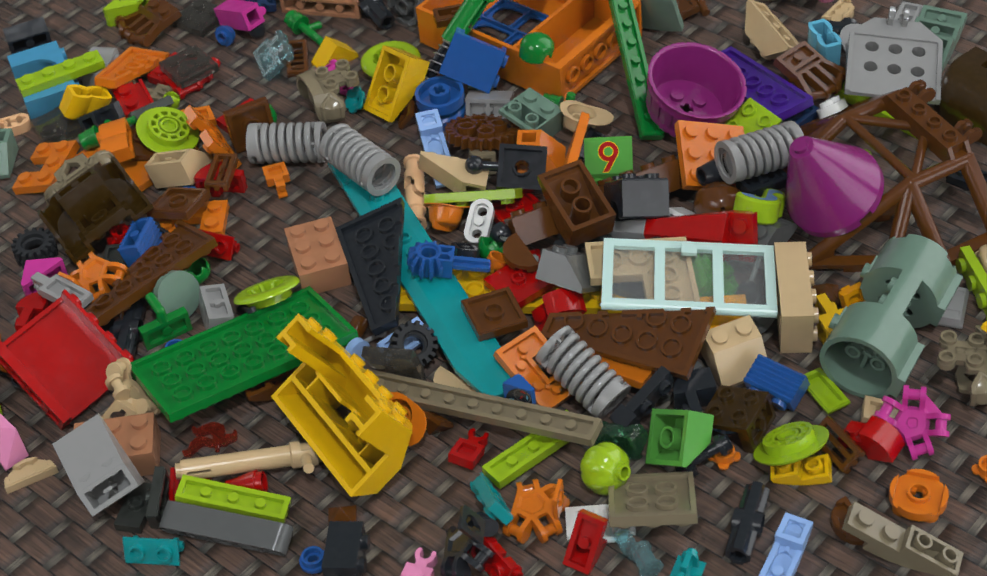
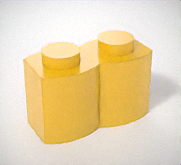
M71 84L67 85L59 109L64 117L75 120L109 105L113 97L105 87H86Z

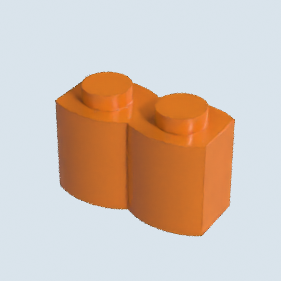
M125 117L99 125V132L96 133L100 145L97 148L98 151H110L119 163L135 158L132 130Z

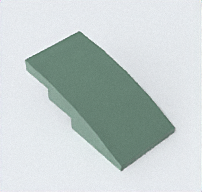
M641 0L642 28L660 31H683L684 23L676 0Z
M923 5L919 17H916L915 22H921L943 41V72L967 21V13Z

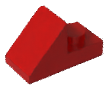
M585 509L579 510L562 564L584 574H591L607 544V540L603 537L609 519Z

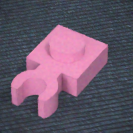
M419 547L414 554L415 564L406 562L400 576H435L433 567L436 566L438 561L436 551H432L431 556L424 559L423 549Z

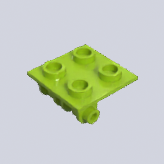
M749 97L725 124L743 126L744 134L746 135L749 132L779 125L782 119Z

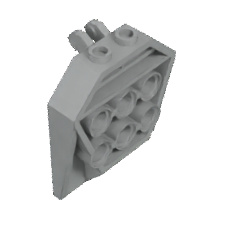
M890 6L888 19L874 17L850 31L846 52L844 94L875 97L909 87L912 82L921 79L926 82V89L930 87L936 91L934 99L927 104H940L943 41L921 22L908 21L910 8H904L902 20L894 19L896 7Z

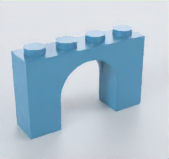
M53 41L8 55L7 58L14 78L17 79L25 74L42 70L47 66L59 64L67 60V55L64 48H59L57 41ZM77 78L24 97L23 100L31 120L60 111L59 105L67 85H80L77 82Z

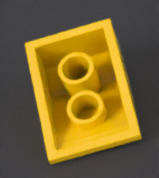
M383 45L363 109L393 123L415 95L416 87L424 81L430 62L402 49Z

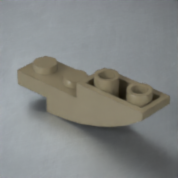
M855 501L849 506L842 529L863 540L862 549L909 569L936 576H958L964 554L962 551L913 524L904 529Z

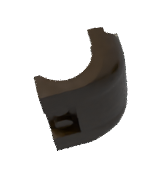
M975 46L955 59L945 71L941 79V101L939 105H934V109L953 127L958 121L966 118L972 121V129L979 127L983 131L979 142L987 145V52Z
M111 157V161L104 165L98 162L47 199L46 201L49 205L43 211L40 209L37 212L38 216L64 248L63 250L75 265H77L76 262L79 260L82 261L89 256V252L95 251L91 245L93 241L103 238L108 230L122 224L127 216L130 215L135 222L154 208L115 157Z

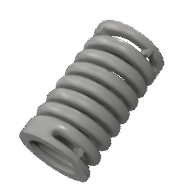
M324 121L306 122L305 124L297 122L296 125L293 122H289L287 125L284 122L279 123V125L273 122L270 126L268 123H249L246 131L248 160L250 164H264L266 162L272 164L282 161L285 163H308L309 161L312 163H325L326 161L320 155L319 147L324 134L327 132L326 124Z
M787 121L779 125L749 132L746 135L732 137L729 140L718 141L714 148V159L719 174L727 184H734L745 179L758 177L761 174L774 172L777 169H784L786 166L788 167L791 143L798 137L804 136L796 122ZM723 154H724V163H725V166H726V169H727L728 173L726 172V170H725V168H724V165H723V160H722Z
M348 124L334 125L324 134L319 147L321 157L371 195L382 196L395 186L401 173V166L397 159L386 153L372 141H369L355 129H352Z
M567 325L558 330L545 342L538 351L535 360L544 368L547 367V372L554 375V379L561 382V386L568 389V393L575 396L576 401L582 403L583 408L593 417L603 419L623 401L631 390V386L626 382L623 383L624 379L619 375L616 376V371L609 369L607 362L601 363L602 357L594 355V349L587 348V343L583 340L580 341V336Z

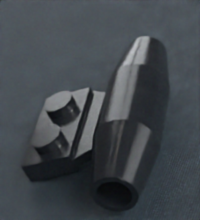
M723 154V156H722L723 165H724V168H725L726 172L728 173V171H727V169H726V166H725V163H724V154ZM715 159L696 169L697 180L702 186L712 182H725L719 174ZM777 169L774 172L761 174L758 177L745 179L735 184L741 192L759 197L763 195L766 189L779 190L785 188L787 173L782 169Z

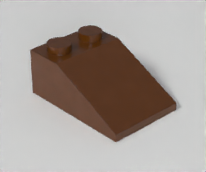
M581 159L537 175V180L556 227L566 244L577 246L613 232L616 213Z

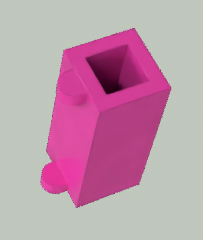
M227 0L214 8L220 25H228L236 30L251 31L265 22L263 15L266 13V8L258 6L257 2Z

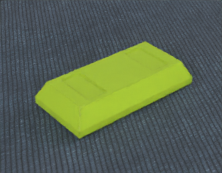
M821 367L803 374L807 376L810 383L807 391L828 415L851 404V401L829 379Z

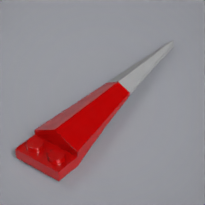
M731 210L663 218L615 221L613 232L608 233V236L620 239H650L654 236L661 238L686 237V240L691 242L758 245L757 212ZM723 254V262L755 264L757 259L756 255Z

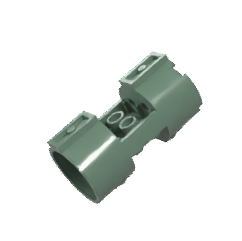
M908 234L907 237L900 238L894 236L884 244L878 256L876 255L871 264H865L860 273V277L864 278L860 289H862L865 301L851 304L848 307L845 306L840 315L835 313L828 326L832 331L820 350L821 366L829 379L839 388L861 398H865V395L876 398H883L884 395L898 397L925 345L918 342L914 328H920L929 323L937 327L964 277L957 273L956 266H952L947 258L948 252L931 239L915 234Z

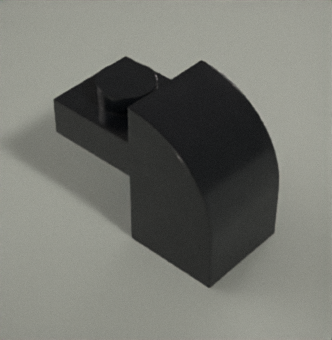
M710 367L693 370L689 381L680 378L675 381L673 387L674 410H691L702 413L701 407L707 406L717 391Z

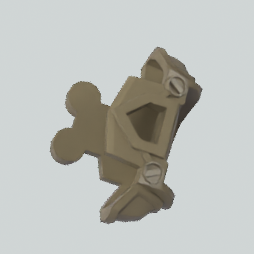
M346 59L336 61L335 70L328 71V68L325 66L316 68L315 65L296 77V85L300 95L310 99L314 104L318 119L325 123L339 122L345 119V111L347 109L344 98L339 95V87L344 85L355 87L360 83L358 73L350 71V65Z
M101 150L89 158L81 153L72 159L65 160L64 164L54 173L57 181L44 192V199L47 205H49L46 201L82 173L98 162L102 165L110 162V158L115 156L110 151ZM71 167H79L71 174H68Z
M976 325L975 332L969 335L967 341H959L956 332L952 330L942 331L939 338V346L943 350L939 352L937 358L938 367L948 371L952 370L955 365H959L955 373L959 392L970 394V406L986 405L987 332L981 329V325ZM970 375H977L973 382L968 378Z

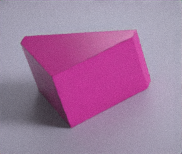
M55 257L26 260L21 280L25 296L37 292L31 280V277L36 272L49 278L58 274L59 271L68 275L63 259Z

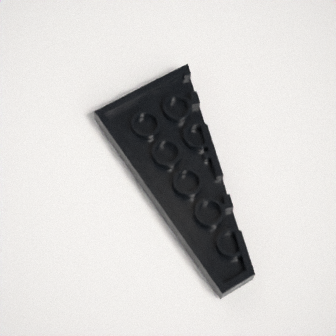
M402 197L335 228L370 328L375 336L399 325L405 207Z

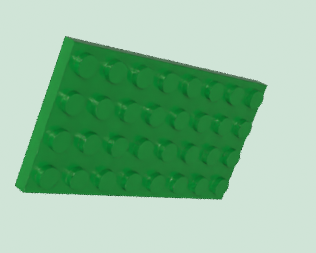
M308 286L292 293L290 297L277 304L256 309L257 311L250 314L245 313L131 362V375L169 422L172 423L201 409H206L221 400L228 399L248 388H253L266 380L278 377L280 374L295 367H299L302 361L287 351L289 347L276 338L298 313L306 319L314 318L323 327L322 330L325 328L331 330L337 336L336 341L342 347L347 346L352 339L358 337V332L316 291Z

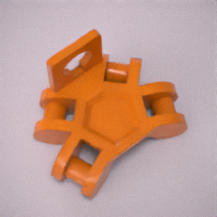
M93 251L88 253L90 258L85 262L81 260L76 262L79 269L74 270L70 275L60 271L57 274L90 291L94 297L90 304L101 294L111 291L108 284L112 286L114 281L117 279L123 280L124 276L128 275L126 271L128 267L126 265L105 260L96 256ZM107 271H111V272H114L115 275H113V274H106V273H107ZM98 283L99 291L95 292L93 285Z
M532 479V484L523 486L522 482H516L517 492L511 510L514 518L508 525H503L502 533L508 537L511 535L515 536L517 542L525 544L528 541L532 527L542 544L549 540V536L553 534L558 536L563 533L559 518L561 512L565 511V507L570 505L569 498L564 495L563 479H558L557 485L550 483L541 488L538 479ZM546 516L549 524L543 526L539 518ZM519 518H524L525 520L523 521L521 526H518L517 524Z

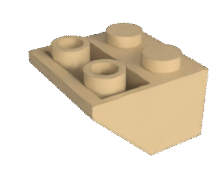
M192 148L158 152L150 158L144 167L156 189H168L169 187L195 184L194 176L202 167L210 164L214 157L209 153Z

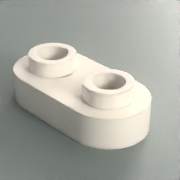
M839 95L820 103V108L816 111L819 119L840 112L848 107L845 98L840 99Z
M478 199L471 204L464 236L468 243L474 244L477 247L478 238H474L475 234L480 233L483 237L490 236L495 210L489 200ZM481 212H487L486 215L479 216Z

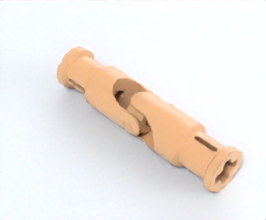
M409 154L403 159L404 168L406 169L404 172L405 200L423 228L426 229V207L423 206L425 175L424 171L418 168L420 155Z

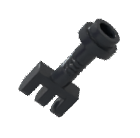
M726 434L713 436L714 443L707 446L687 467L675 466L676 472L693 471V477L698 475L696 465L718 453H721L723 456L730 453L729 450L733 449V445Z

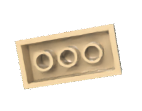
M806 241L774 242L778 311L777 326L780 353H812L813 342L818 341L817 326H814V323H819L818 307H813V304L817 302L816 288H811V286H814V270H809V267H812V253L807 252Z

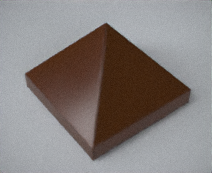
M413 100L409 101L399 114L398 126L401 130L417 123L415 117L417 110Z
M826 283L812 286V289L816 288V295L826 293L831 302H834L836 306H840L838 285Z
M423 410L427 419L426 430L428 435L453 428V422L435 412Z
M356 505L328 508V526L329 521H357Z

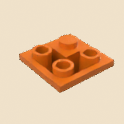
M541 129L518 130V145L547 147L546 172L564 166L566 147ZM525 164L517 165V172L525 173L529 169Z

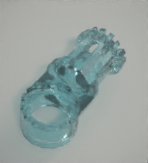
M620 529L613 533L614 539L625 557L628 556L631 561L636 563L639 568V576L659 575L657 572H661L664 564L661 560L656 559L652 553V545L649 541L635 542V538L632 537L633 534H630L631 531L628 529Z

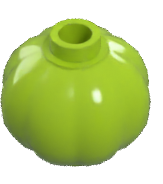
M601 442L590 447L585 452L580 463L583 483L596 494L609 495L610 486H614L615 490L623 486L630 476L631 470L628 455L618 445L611 442Z

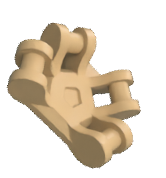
M125 357L110 363L106 368L107 379L105 385L109 390L114 391L112 394L114 401L101 417L103 419L111 418L113 412H120L121 409L126 412L125 416L154 412L155 415L160 414V409L141 386L132 379V365L130 360Z

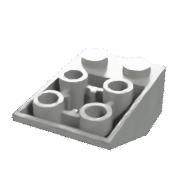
M99 413L53 443V447L77 495L92 517L145 482Z

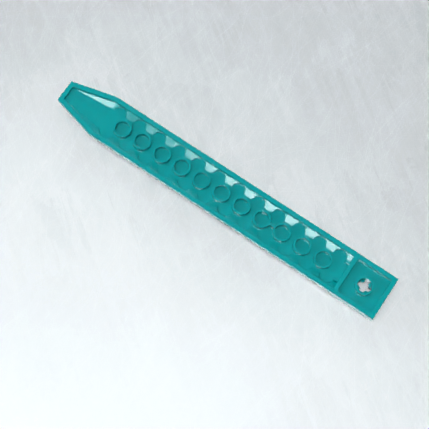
M328 163L329 168L359 217L402 197L405 203L401 266L402 287L424 323L428 324V329L432 328L434 330L432 335L433 337L437 336V344L455 373L476 392L504 398L502 384L510 376L493 356L495 351L501 348L495 337L479 342L461 308V300L469 297L455 275H452V279L433 277L432 280L429 278L420 280L419 275L413 276L411 270L408 269L407 258L410 247L415 246L416 242L424 243L425 240L428 242H432L397 186L395 185L388 193L382 196H374Z

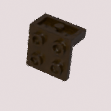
M724 385L719 386L703 412L714 415L713 429L738 432V438L741 441L744 452L752 454L763 440L776 417L769 392Z

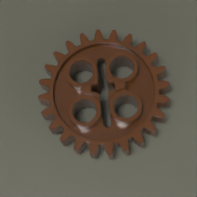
M484 113L481 115L473 114L472 116L464 115V118L456 117V120L451 119L450 123H446L445 140L449 141V144H454V147L461 146L462 150L470 148V151L479 149L480 152L483 150L492 151V149L499 150L500 143L515 144L517 142V133L520 128L508 119H502L501 115L494 117V114L486 116Z

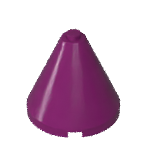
M808 136L798 137L791 143L788 158L785 204L791 219L804 232L817 237L840 236L858 228L861 225L859 221L869 211L872 214L874 213L883 195L884 176L879 164L869 152L857 146Z

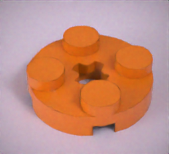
M924 469L907 470L905 475L899 477L898 474L894 477L890 484L889 501L892 505V511L896 516L912 521L936 522L939 515L947 507L948 488L946 484L944 487L939 481L940 477L931 471ZM921 492L924 498H916L913 495Z

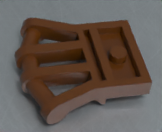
M149 0L144 6L140 4L138 11L128 16H117L115 18V25L119 28V35L126 39L128 43H138L141 46L149 47L164 29L182 15L176 7L166 0Z
M805 40L775 58L773 63L778 70L789 78L788 82L794 83L796 87L812 96L813 101L828 100L832 94H837L841 91L842 84L845 82L846 69L824 58ZM807 84H809L815 91L811 92Z

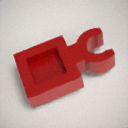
M470 429L468 431V440L460 437L449 451L448 462L473 470L485 453L489 433L485 432L482 437H475L476 429Z

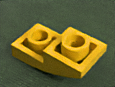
M829 454L808 457L787 465L770 466V479L772 483L784 485L832 483L831 458Z

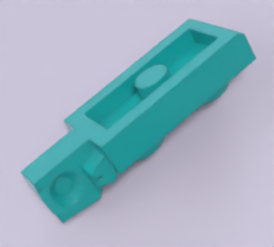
M481 472L473 482H470L471 490L485 506L483 510L490 518L494 520L499 519L505 525H508L514 516L500 492L494 488L489 478Z

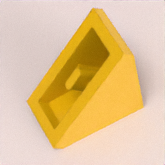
M325 36L311 61V65H316V68L326 66L332 59L337 61L346 59L350 62L358 58L359 55L349 45Z

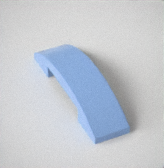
M438 109L415 113L424 151L450 156ZM432 178L436 188L445 187L443 184Z
M785 512L775 533V542L759 576L795 575L813 527L812 521Z

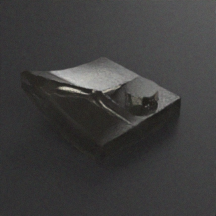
M59 106L42 116L30 120L33 130L42 143L67 141L77 138L83 132L78 120H70L64 117Z
M363 346L361 356L376 371L427 381L423 366L412 349Z

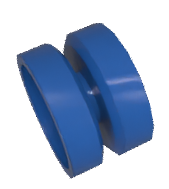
M437 76L421 82L416 87L417 113L438 109L443 132L445 131L446 123H450L451 119L456 120V117L464 118V115H466L465 92L461 82L447 76Z

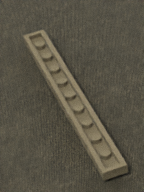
M371 370L379 378L377 382L379 386L383 385L390 392H399L406 395L420 406L421 409L591 447L594 446L603 427L602 419Z

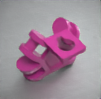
M904 385L902 404L884 395L882 398L884 403L879 411H875L874 416L884 419L899 431L905 444L908 446L912 461L918 460L920 455L927 453L929 456L935 455L929 437H949L950 432L946 430L947 421L951 420V414L942 413L926 395L927 387L921 386V389H911L909 385ZM908 399L919 400V407L908 406ZM893 408L899 410L895 419L890 417ZM930 420H936L935 430H929ZM922 438L924 440V443L914 445L912 442Z

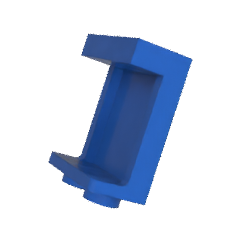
M457 27L439 73L489 94L491 87L496 88L500 76L497 75L499 68H504L509 58L506 55L507 48L503 46L501 49L464 34L465 30Z

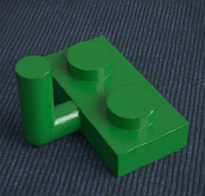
M150 292L145 296L146 301L157 319L138 327L143 345L147 351L193 329L189 314L184 306L166 314L164 307L154 293Z

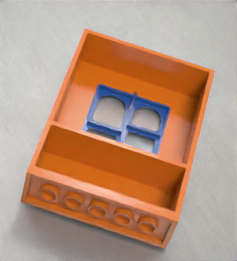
M425 0L415 7L420 43L439 50L438 44L443 43L441 36L447 26L437 28L432 9L462 4L464 0ZM495 0L488 3L480 16V20L476 22L469 33V36L502 49L503 46L507 48L506 55L509 58L505 67L499 68L497 75L500 78L524 89L530 87L542 96L545 93L563 96L564 101L566 100L567 92L576 94L621 55L608 0ZM632 0L642 37L641 0ZM503 9H511L523 14L511 25H505L493 19V15ZM529 19L541 21L529 33H545L551 37L555 44L552 57L546 56L542 64H531L519 57L520 43L527 33L517 29ZM490 27L509 35V37L504 41H500L475 29Z

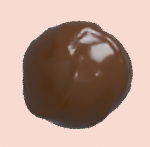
M722 181L706 184L696 193L694 212L695 214L731 211L733 210L736 193L740 191L736 186Z

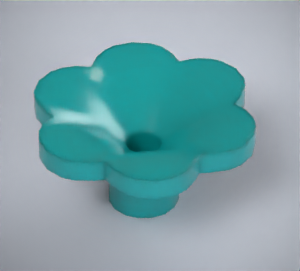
M357 85L347 91L345 105L346 108H349V112L353 114L364 106L366 100L365 92L361 90L360 86Z

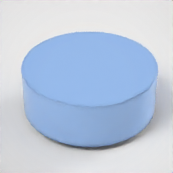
M356 337L347 344L345 349L351 355L355 353L365 361L370 352V345L362 338Z

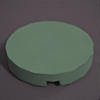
M171 270L157 280L153 293L164 307L166 314L184 306L189 316H191L199 304V283L195 277L186 271Z

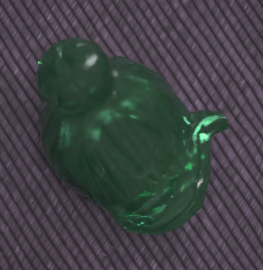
M602 421L603 427L594 446L601 442H611L624 450L629 459L635 461L643 457L641 453L648 439V433L643 426L632 424L626 427Z

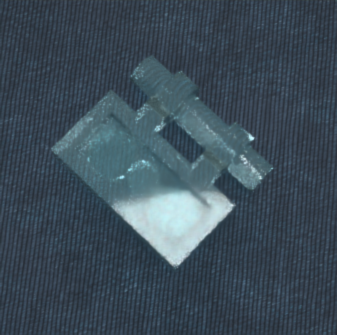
M281 30L275 32V37L272 40L266 38L253 52L263 77L269 81L279 74L284 67L282 63L284 59L287 61L294 59L293 48L288 44L287 35Z

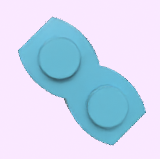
M825 19L809 22L808 44L824 58L840 66L842 41L839 35L833 32L832 25Z

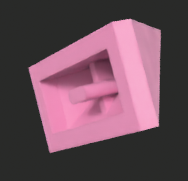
M0 414V464L7 471L16 463L29 457V454L17 429Z

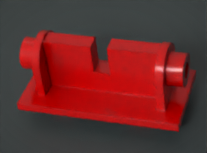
M199 229L215 237L218 244L207 256L231 261L232 254L239 252L240 244L234 240L235 237Z
M484 537L483 545L495 553L494 557H489L483 565L484 570L489 576H523L522 567L511 556L506 557L507 552L497 542V539L495 537ZM474 545L470 554L475 557L480 549Z

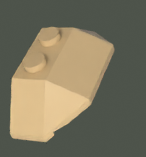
M754 0L746 2L745 34L750 38V43L759 49L760 55L764 59L775 60V58L799 44L796 38L772 14L764 3Z

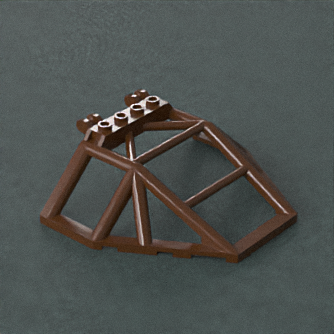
M921 79L912 82L909 87L859 101L833 115L822 119L818 118L802 125L800 128L804 136L832 141L848 126L905 178L882 195L877 209L873 214L869 211L859 221L861 225L858 228L840 236L826 237L807 252L812 253V267H809V269H843V272H861L866 263L871 264L876 255L834 256V251L895 204L897 206L889 239L894 236L896 238L906 237L912 212L922 236L931 239L946 250L920 188L961 170L987 231V183L970 147V144L981 139L983 131L979 127L972 129L973 123L967 118L958 121L954 127L926 104L934 99L936 91L930 87L926 89V82ZM886 111L894 119L875 117L873 115ZM862 125L906 130L918 139L912 169L910 170ZM927 148L943 161L922 170ZM786 166L782 170L787 173L788 167ZM987 232L946 250L948 252L947 258L952 266H956L960 247L970 245L975 253L981 246L987 244Z

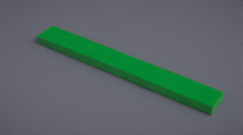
M608 0L640 140H662L665 136L664 131L653 122L646 105L648 64L633 1Z

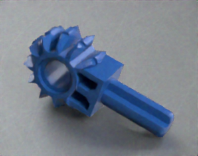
M425 240L424 243L416 242L415 246L410 247L407 265L412 275H419L420 280L423 278L432 280L433 277L452 279L453 269L488 273L491 268V260L455 256V246L438 245L436 240L434 242Z

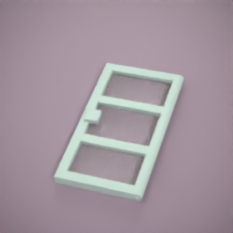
M604 238L601 310L664 309V311L681 310V308L691 307V310H702L705 307L715 306L717 311L715 315L743 317L750 315L751 317L777 318L774 245Z

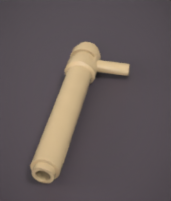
M294 441L289 442V445L183 459L180 460V463H175L177 480L181 479L183 474L205 479L248 473L255 469L262 471L283 467L303 468L305 473H312L314 466L319 465V462H322V460L308 443Z

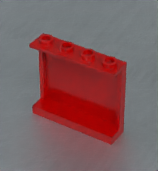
M66 289L62 291L60 298L4 342L0 340V365L61 430L110 391L105 385L107 379L106 368L110 363L122 357L129 359L130 362L134 361L130 352L126 349L122 350L116 344L117 340L114 335L109 331L105 332L98 325L97 317L91 312L87 313L82 308L80 299L73 293L69 294Z

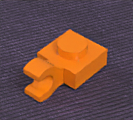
M282 161L262 167L267 186L276 187L279 199L287 197L285 183L290 182V176L285 162Z

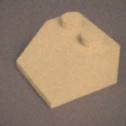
M750 315L709 329L700 351L719 386L734 387L744 383V377H746L755 359H757V355L761 354L767 357L762 335Z

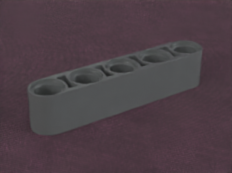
M176 501L166 502L159 524L160 530L171 534L277 556L287 555L294 530L292 526L281 522Z

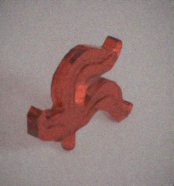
M210 422L199 428L192 427V433L197 437L190 442L189 448L183 450L182 453L184 457H192L202 447L215 448V452L218 453L220 452V447H226L238 440V433L234 429L233 433L226 434L224 425L218 422Z

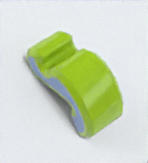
M776 189L764 190L762 197L738 192L736 193L733 210L757 212V223L759 225H773L783 215L786 195L784 192Z

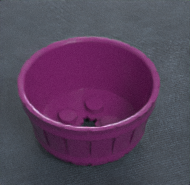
M680 42L671 44V46L668 45L653 56L648 67L646 95L648 113L661 130L673 137H676L674 124L678 120L725 124L739 110L746 97V80L739 66L726 54L708 45L694 42ZM689 105V108L693 111L685 112L680 107Z

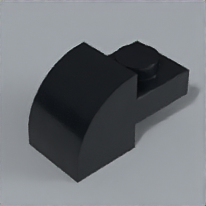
M119 101L83 115L77 118L84 132L93 125L99 128V125L103 124L107 119L114 121L123 117L126 118Z

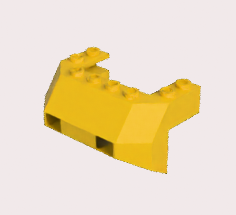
M298 313L276 338L289 347L287 351L301 360L302 363L271 397L350 497L377 494L402 467L412 434V423L405 416L408 412L397 401L393 402L391 400L393 394L383 385L379 386L377 384L379 378L371 370H365L363 367L366 363L357 354L351 355L336 341L337 336L328 328L322 330L323 327L314 318L306 319ZM341 404L351 410L345 419L336 410Z

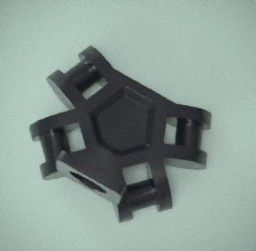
M467 505L461 506L458 527L450 526L446 530L444 556L441 563L442 576H471L468 563L482 573L485 569L483 567L484 563L489 557L493 558L495 555L493 551L483 545L484 537H492L498 532V522L490 518L486 513L474 512ZM475 545L480 551L472 559L467 554Z

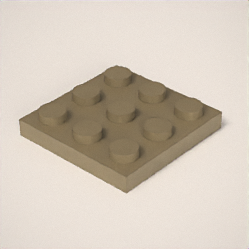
M693 471L630 474L623 486L615 490L614 486L609 487V527L628 529L633 526L656 528L661 525L684 527L690 524H698Z

